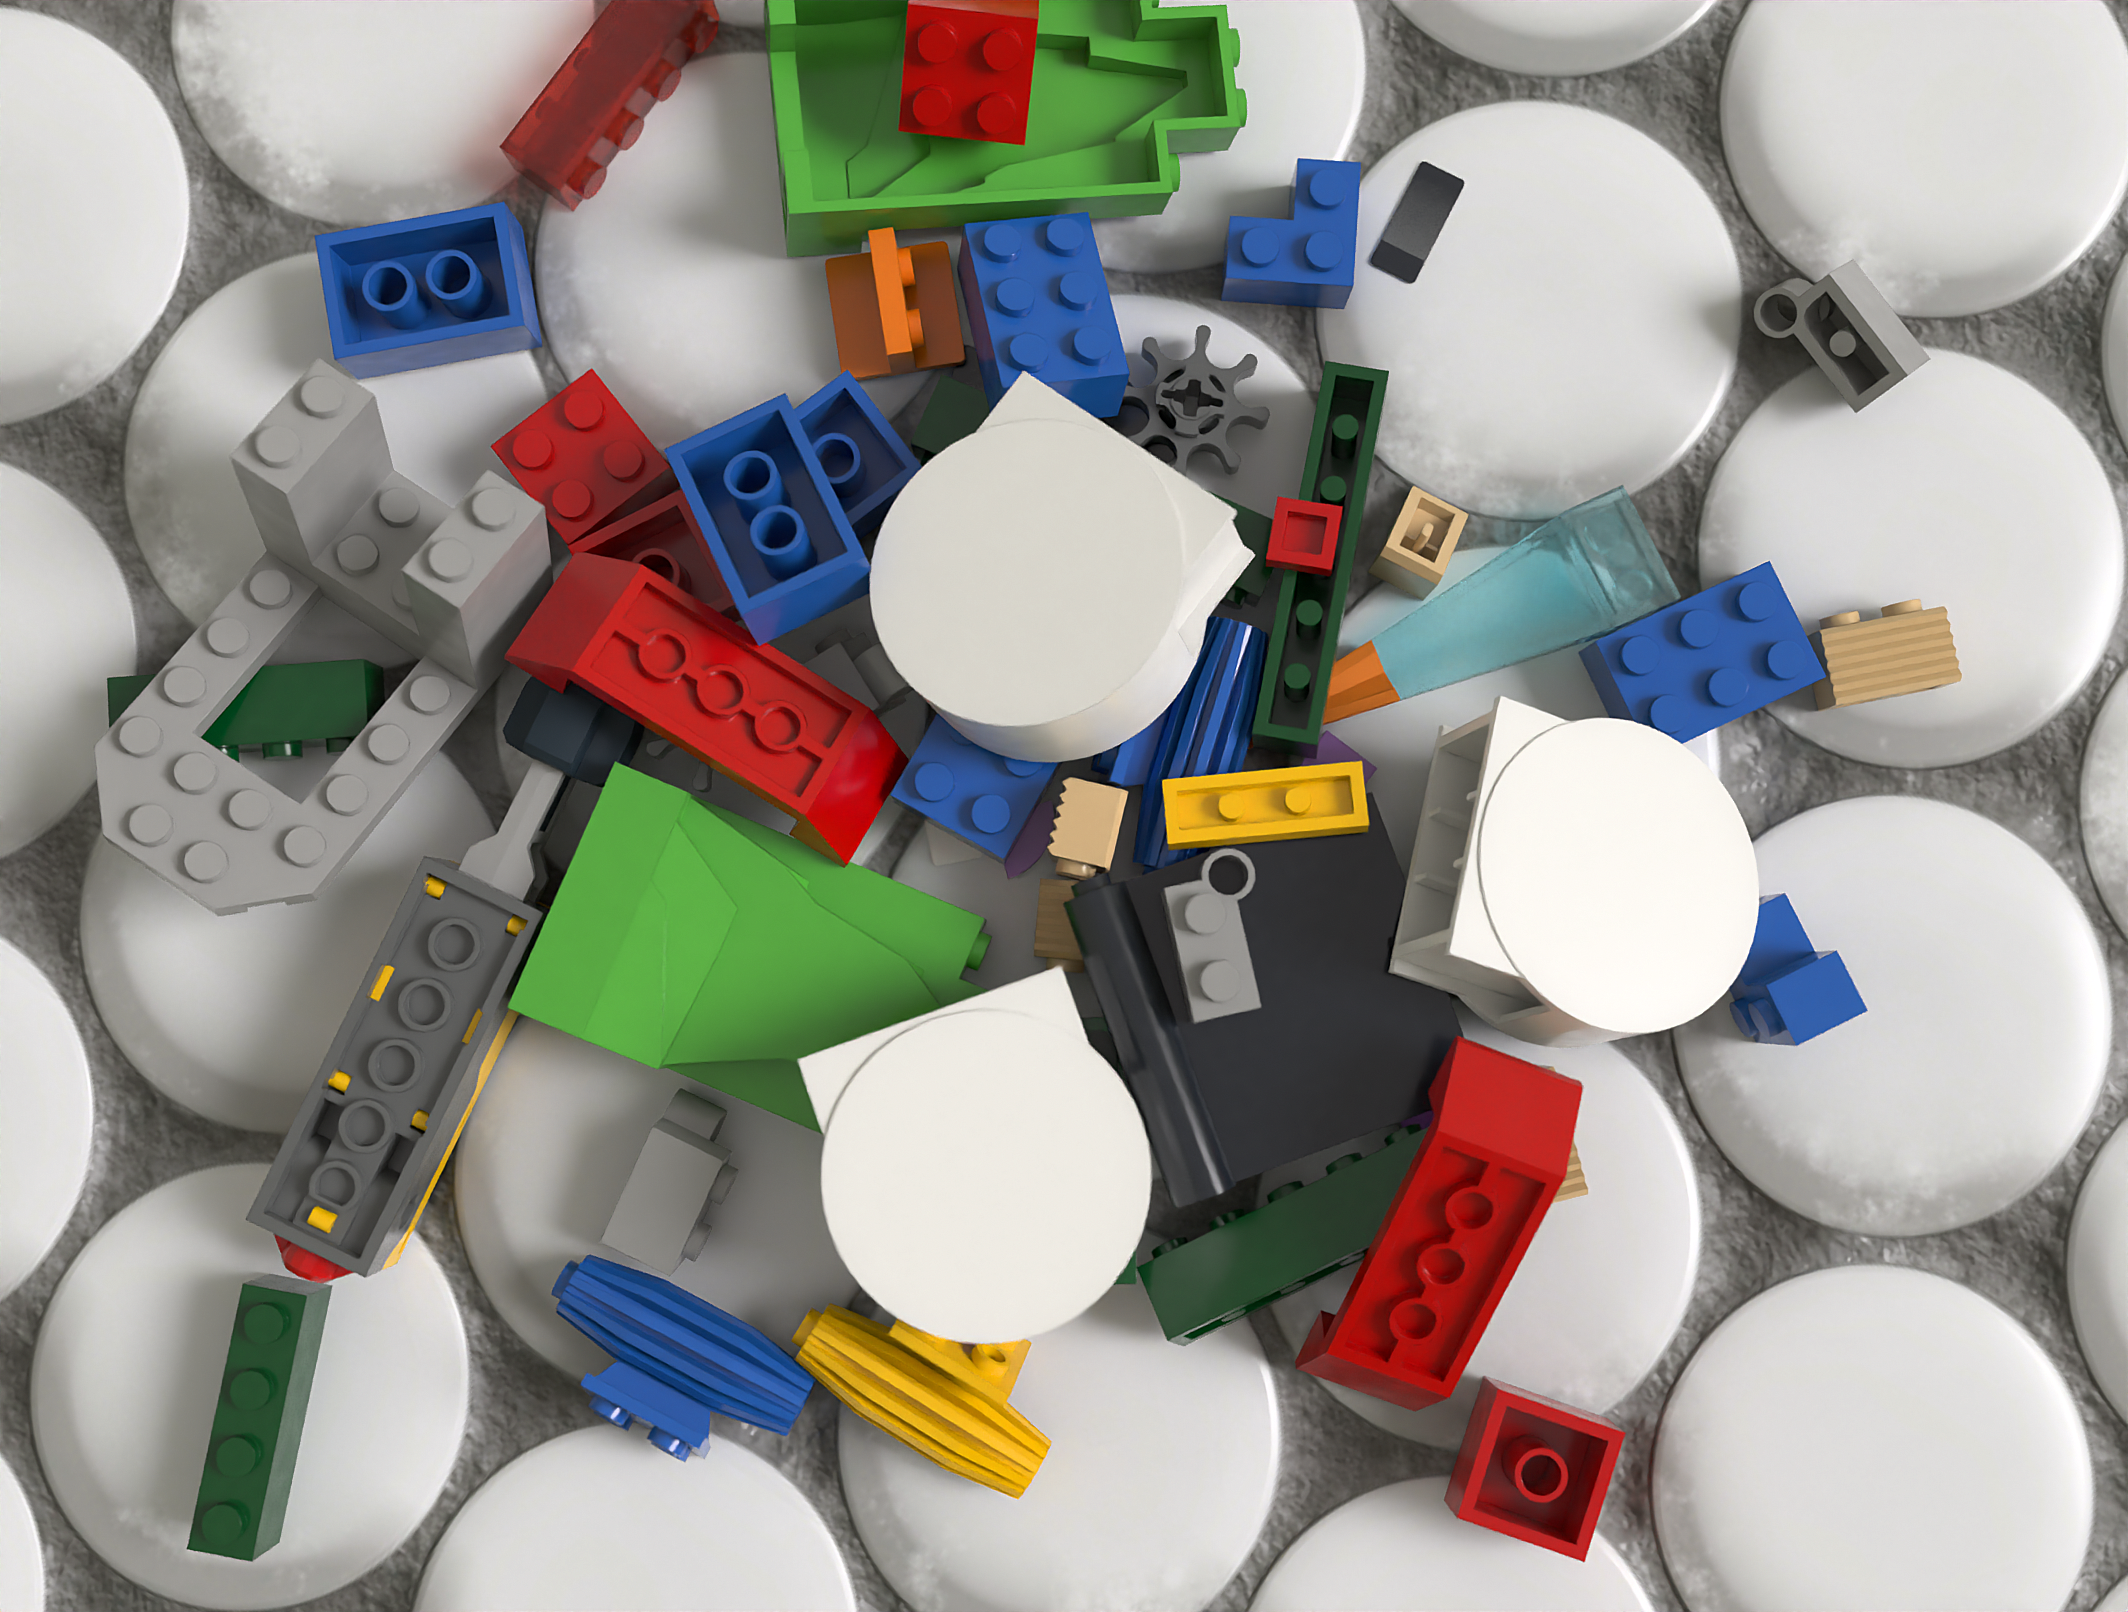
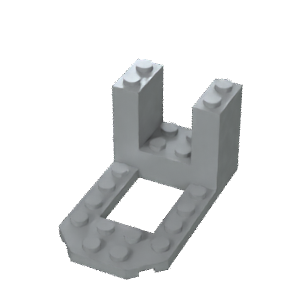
M319 358L229 456L267 551L94 746L103 836L111 845L217 916L248 912L249 907L279 902L292 905L316 901L510 662L504 659L505 654L554 584L545 508L542 504L489 469L485 471L454 509L394 470L375 395ZM324 596L419 659L420 662L305 800L299 804L201 737Z

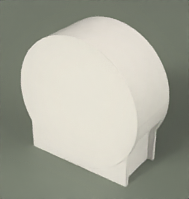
M1023 371L976 433L957 441L933 457L906 484L892 504L882 524L874 548L870 571V602L879 639L897 671L960 734L978 746L1013 759L1031 762L1070 761L1093 756L1127 741L1145 729L1164 712L1176 698L1196 664L1203 644L1207 618L1245 570L1255 554L1242 544L1232 521L1237 514L1235 509Z
M1498 696L1495 698L1493 711L1457 729L1444 724L1438 728L1389 973L1458 995L1475 1014L1491 1026L1521 1041L1544 1047L1578 1048L1665 1030L1683 1024L1707 1010L1728 990L1738 976L1753 942L1759 908V880L1756 859L1745 823L1736 804L1712 770L1693 752L1668 735L1646 725L1615 718H1591L1570 722L1503 696Z
M1061 966L798 1059L825 1139L821 1164V1191L824 1212L831 1236L840 1256L857 1282L879 1305L895 1317L914 1328L953 1341L985 1344L1023 1340L1059 1327L1081 1314L1107 1291L1125 1268L1137 1246L1149 1208L1151 1160L1148 1140L1135 1103L1122 1080L1107 1060L1088 1043Z

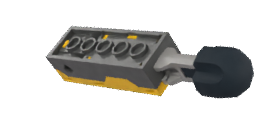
M533 676L525 683L502 731L507 744L531 757L533 761L498 833L471 845L461 864L452 860L428 856L423 857L245 1219L274 1234L285 1268L303 1279L316 1283H328L353 1273L366 1278L398 1263L518 1017L519 1012L507 1007L551 907L539 902L550 880L543 849L577 780L604 788L615 762L629 767L645 730L644 725L573 681H570L562 694Z

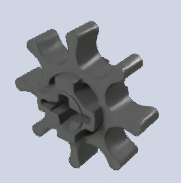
M1201 325L1196 329L1194 339L1195 351L1184 360L1174 361L1166 358L1161 353L1154 337L1145 338L1142 342L1141 356L1153 366L1156 377L1150 385L1143 388H1133L1127 385L1121 405L1139 407L1145 412L1148 419L1147 426L1141 432L1131 435L1127 439L1142 449L1152 443H1161L1168 446L1176 458L1173 469L1185 477L1187 475V459L1199 451H1208L1215 454L1220 459L1225 473L1228 475L1235 474L1239 469L1241 457L1228 446L1226 432L1238 424H1247L1262 430L1266 427L1270 416L1268 408L1244 406L1236 399L1234 394V386L1239 381L1254 375L1258 363L1256 356L1247 354L1236 366L1228 369L1214 366L1206 355V348L1211 335V329L1206 325ZM1186 396L1198 398L1196 416L1189 417L1183 414V404Z

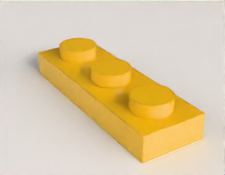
M1362 761L1162 780L1169 850L1368 832L1369 828Z

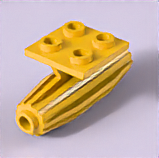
M829 1303L823 1314L811 1308L791 1340L792 1343L801 1348L795 1361L812 1374L856 1415L942 1469L1017 1500L1021 1498L1038 1472L1051 1446L1052 1441L1007 1402L1032 1344L1026 1339L985 1344L953 1341L914 1328L897 1318L893 1327L890 1328Z

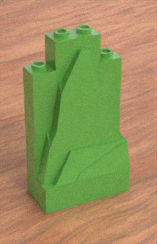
M764 0L763 19L787 257L861 253L862 243L869 240V230L893 227L894 232L904 229L964 226L967 223L1088 212L1090 219L1162 215L1173 192H1178L1180 187V164L1177 153L1228 151L1240 128L1245 127L1246 94L1243 88L1236 89L1234 67L1238 66L1240 60V38L1236 28H1229L1227 5L1159 7V0H1039V21L1024 146L898 131L908 0Z
M615 762L507 1008L655 1069L668 1068L823 1134L798 1059L991 991L962 978L967 967L975 971L979 970L992 936L982 932L987 920L981 916L855 863L849 862L843 868L793 837Z

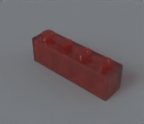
M611 0L499 146L514 170L572 211L577 208L583 198L585 200L592 198L602 187L607 176L606 168L620 150H628L638 140L644 128V118L657 101L664 102L674 93L681 79V70L695 52L702 53L712 43L718 31V21L720 20L714 0Z

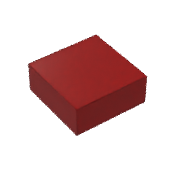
M1278 496L1266 556V566L1331 576L1343 507Z

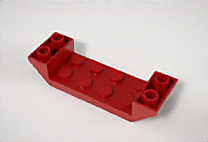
M576 551L504 657L507 661L561 694L570 681H573L797 820L789 835L843 868L850 862L909 762L907 756L868 706L768 643L758 646L749 631L643 564Z
M1458 1035L1455 1036L1428 1091L1434 1119L1337 1314L1334 1315L1320 1310L1295 1361L1297 1370L1415 1412L1451 1397L1566 1177L1583 1093L1581 1081Z

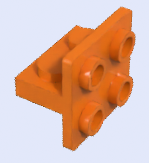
M893 227L869 230L868 236L871 252L828 258L825 261L841 374L848 369L856 381L959 366L965 363L966 358L950 255L946 242L938 241L898 248Z

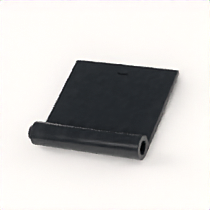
M1372 792L1366 794L1369 819L1368 832L1224 845L1128 881L1112 884L1109 874L1104 873L1070 886L1074 898L1062 904L1173 1208L1205 1200L1231 1189L1236 1185V1182L1432 1110L1428 1091L1455 1036L1465 1037L1448 992L1389 973L1407 883ZM1221 849H1235L1243 852L1251 860L1255 869V881L1252 889L1244 898L1238 900L1237 903L1261 1008L1199 1022H1189L1160 892L1167 887L1198 881L1200 867L1212 853ZM1229 859L1216 860L1211 864L1208 871L1210 884L1218 893L1234 895L1238 893L1243 885V872L1234 861Z

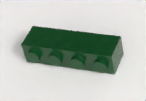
M366 659L262 666L201 738L238 763H240L239 753L262 751L263 760L284 761L303 758V748L326 747L327 755L341 756L385 704L383 667ZM157 674L107 678L109 729Z
M268 1274L242 1284L187 1550L252 1562L280 1542L333 1285L275 1274Z

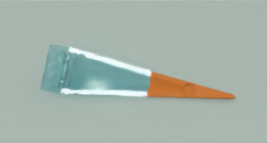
M1624 486L1616 487L1564 511L1451 588L1335 662L1323 725L1607 636L1676 604L1681 596ZM1251 737L1248 749L1253 748V737Z

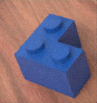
M1297 158L1290 184L1288 220L1230 216L1224 245L1221 301L1344 309L1354 285L1361 162Z
M1786 893L1766 895L1759 898L1758 918L1753 942L1738 976L1728 988L1735 1000L1729 1004L1730 1012L1740 1031L1747 1038L1753 1036L1756 1043L1798 1046L1867 1012L1868 1010L1838 951L1814 950Z

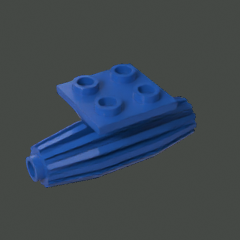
M1208 617L1203 644L1196 664L1176 698L1160 716L1135 736L1093 756L1090 770L1100 773L1097 784L1114 788L1143 784L1132 860L1133 863L1144 867L1142 875L1208 852L1211 848L1168 849L1162 780L1241 772L1252 737L1269 640L1268 634L1257 627L1229 618Z
M589 1254L580 1264L570 1260L560 1273L552 1289L551 1295L560 1299L557 1304L556 1313L617 1360V1362L596 1377L586 1373L580 1386L592 1398L588 1408L592 1409L597 1416L627 1432L633 1421L651 1430L646 1439L651 1441L653 1446L682 1462H686L691 1452L704 1459L711 1448L709 1444L711 1412L786 1437L794 1426L817 1381L812 1374L795 1361V1358L758 1329L663 1278Z

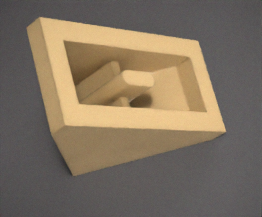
M1413 486L1368 573L1424 601L1442 579L1469 514Z

